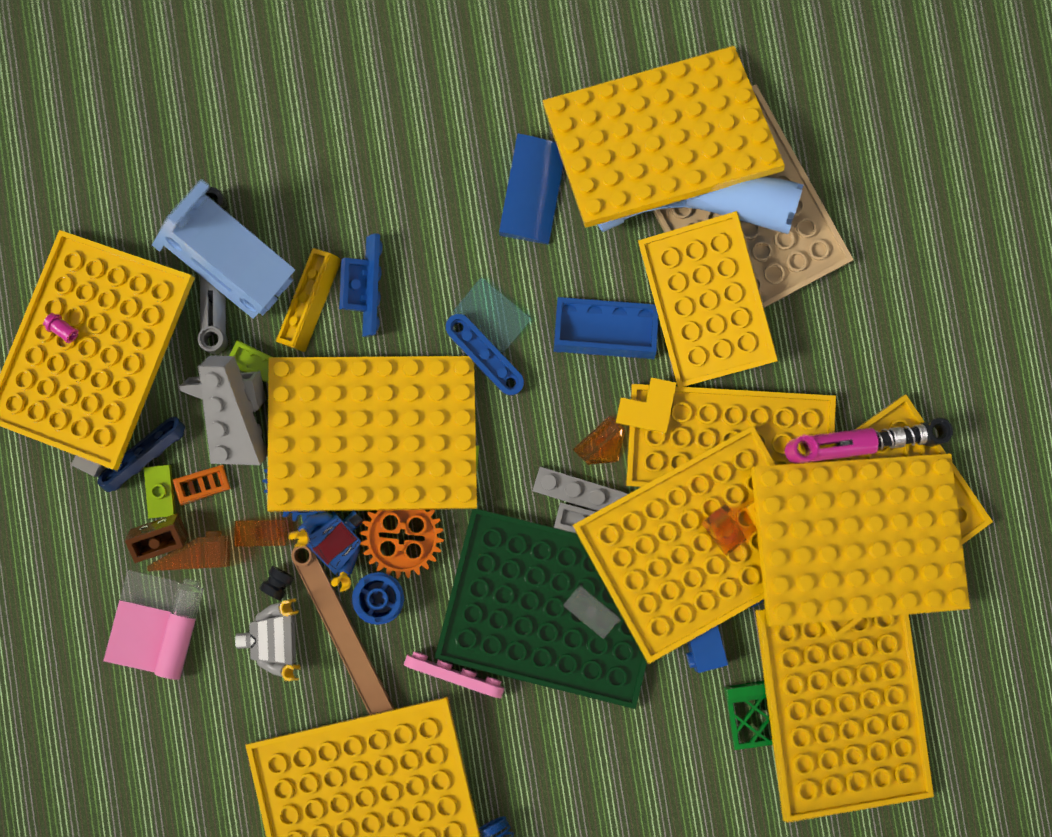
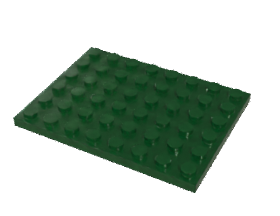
M472 509L434 659L636 709L647 661L578 535L480 509Z

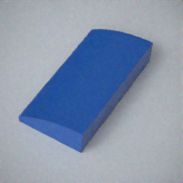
M517 134L499 236L549 245L563 170V162L556 142Z
M558 297L553 352L655 359L658 331L656 305Z

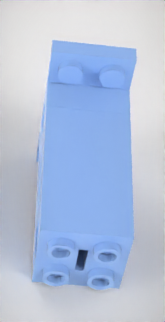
M200 180L167 217L152 246L159 252L165 246L251 318H254L258 313L263 316L278 300L277 297L292 283L294 279L290 276L295 269L205 194L210 186L203 180Z

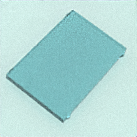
M483 278L478 280L453 310L454 315H465L502 353L508 349L532 320L529 315L525 314Z

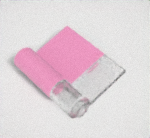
M127 570L104 661L155 672V675L163 678L180 680L204 589L199 586L200 582L186 578L184 582Z

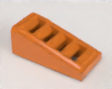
M223 465L173 479V485L180 506L231 489ZM217 473L221 486L216 487L212 474ZM207 476L211 489L206 490L203 477ZM192 481H198L200 493H196ZM187 483L190 496L185 495L183 484Z

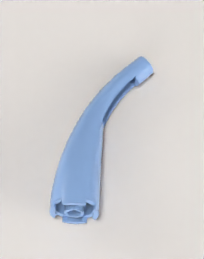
M765 176L601 223L598 226L602 232H605L624 223L625 219L644 212L686 207L720 215L737 211L740 221L789 234L803 184Z

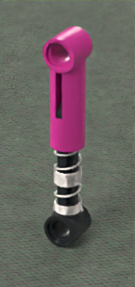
M937 418L914 425L912 428L908 426L903 428L893 427L888 430L882 429L881 432H877L873 428L810 436L802 435L790 440L786 444L785 455L790 462L800 464L874 454L878 448L882 450L883 447L888 446L890 448L904 447L905 444H912L914 446L917 443L918 445L923 444L927 447H934L948 442L952 438L953 428L948 420ZM933 427L937 430L938 437L934 436ZM799 444L805 448L804 456L798 451ZM823 445H837V447L819 449V446Z

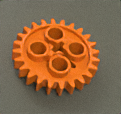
M377 510L376 514L368 512L367 514L372 520L370 522L363 521L368 530L361 531L360 534L367 536V540L362 541L360 544L368 545L369 547L363 553L364 555L372 554L373 557L370 559L369 564L377 561L379 563L377 571L385 567L387 568L386 574L390 575L392 571H395L397 579H399L401 572H405L407 578H410L411 570L420 575V566L428 570V559L436 562L435 557L432 555L433 552H441V549L436 547V543L444 542L443 539L437 537V534L441 533L443 529L435 527L440 518H431L435 510L428 512L425 510ZM388 515H393L397 518L398 524L393 530H387L383 526V520ZM417 517L422 520L423 528L421 531L414 533L409 528V522ZM400 529H404L405 534L424 536L425 540H404L403 544H399L398 539L379 537V533L398 534ZM385 541H391L395 545L394 553L389 556L383 555L380 551L381 544ZM412 543L418 544L421 550L416 558H410L406 554L408 545Z

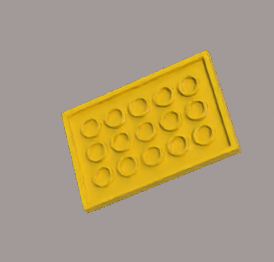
M737 211L638 240L678 387L688 386L778 361Z

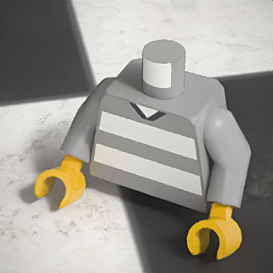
M296 599L271 604L258 613L255 621L250 623V633H236L235 636L236 649L250 648L251 660H256L259 667L273 675L283 677L286 681L299 680V678L294 677L293 671L294 669H300V665H289L296 663L295 614L299 611H293L291 608V603L296 602Z

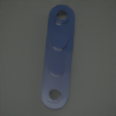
M177 417L165 420L124 454L118 471L107 467L99 475L98 485L106 492L118 490L126 480L138 474L147 463L159 457L173 442L179 441L184 435L185 425Z

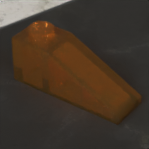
M221 531L206 532V537H198L185 544L184 547L176 549L148 565L147 571L230 567L229 536H222Z

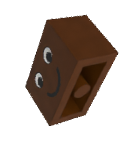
M179 513L130 529L124 541L134 563H138L184 547L188 533Z

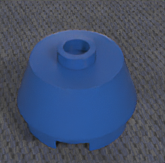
M376 572L368 574L359 580L353 590L352 603L355 612L362 620L370 624L381 625L392 621L399 615L404 604V593L401 585L394 577L386 573Z

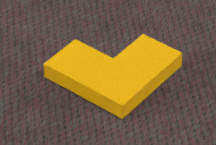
M651 378L646 402L621 397L615 423L666 434L676 382Z

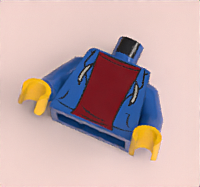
M334 511L309 515L297 532L289 534V539H296L298 537V543L295 547L307 545L334 574L338 573L339 576L331 580L333 587L337 586L341 581L342 587L340 592L350 588V576L356 564L361 540L353 531L364 520L355 511H352L343 520Z

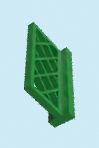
M765 681L724 686L734 750L773 745L772 738L768 739L761 734L770 721L769 715L767 716L757 708L760 702L767 698ZM756 700L754 704L750 703L749 701ZM745 702L751 706L743 719L735 714L733 703ZM755 710L766 718L758 730L746 723ZM736 719L740 721L738 726H736ZM743 725L755 732L749 742L739 743L738 732ZM758 736H760L761 738H763V740H756V739L758 738Z

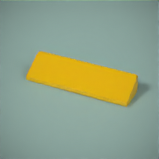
M312 248L276 342L301 352L306 351L340 266L341 259L332 253Z

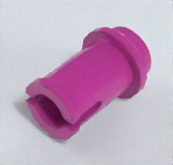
M51 313L43 322L46 331L54 332L68 344L73 342L78 336L79 331L62 320L60 314Z

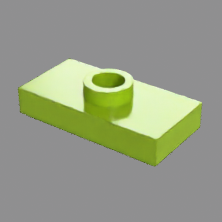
M237 340L229 356H235L239 370L245 373L260 371L262 381L268 383L269 357L272 356Z
M171 465L144 467L148 519L168 517L176 514Z

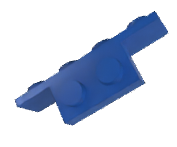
M377 233L366 237L365 260L341 259L339 309L363 312L362 337L376 335L380 323L377 316V306L381 298L378 291V281L382 273L379 266V256L382 253L383 245L380 241V234Z

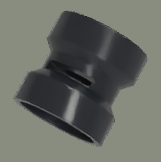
M272 566L268 572V580L263 581L259 589L267 595L282 601L285 596L284 589L291 585L295 578L284 570Z

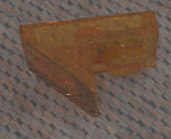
M726 504L714 511L702 522L703 527L725 555H728L746 541L732 510Z
M287 520L235 521V547L287 546Z

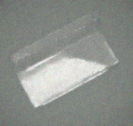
M580 585L563 604L564 607L603 639L614 625L621 621L620 618Z

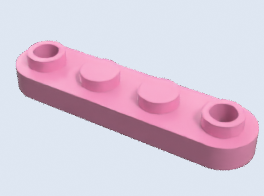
M413 651L412 655L407 654L404 665L411 669L492 697L502 698L505 688L500 686L502 681L488 676L486 680L476 677V672L466 668H462L460 672L452 669L453 664L442 660L434 663L427 660L428 656L420 652Z

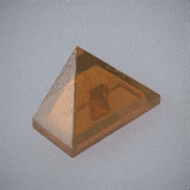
M611 416L605 419L573 449L587 465L618 462L626 430L620 424L615 423L616 420Z

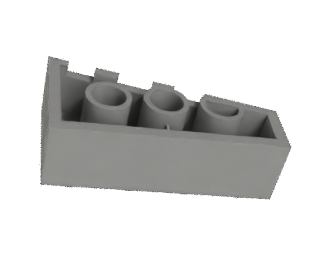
M209 356L198 368L210 463L261 465L268 456V446L263 442L261 436L263 432L260 424L256 423L252 412L254 408L251 400L248 401L244 389L246 386L235 356Z

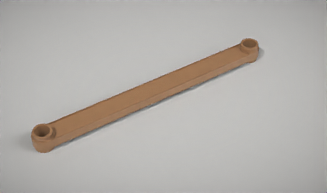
M307 545L304 547H294L291 555L293 563L369 714L395 709L335 588L331 585V580L320 558ZM301 548H305L309 552V559L306 562L299 559L298 553Z

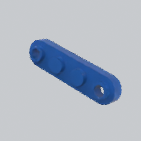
M452 315L446 322L448 336L502 393L508 396L518 394L524 385V379L519 371L465 315ZM456 324H461L463 326V330L461 332H456L454 330V326ZM513 379L516 385L510 388L506 385V381Z

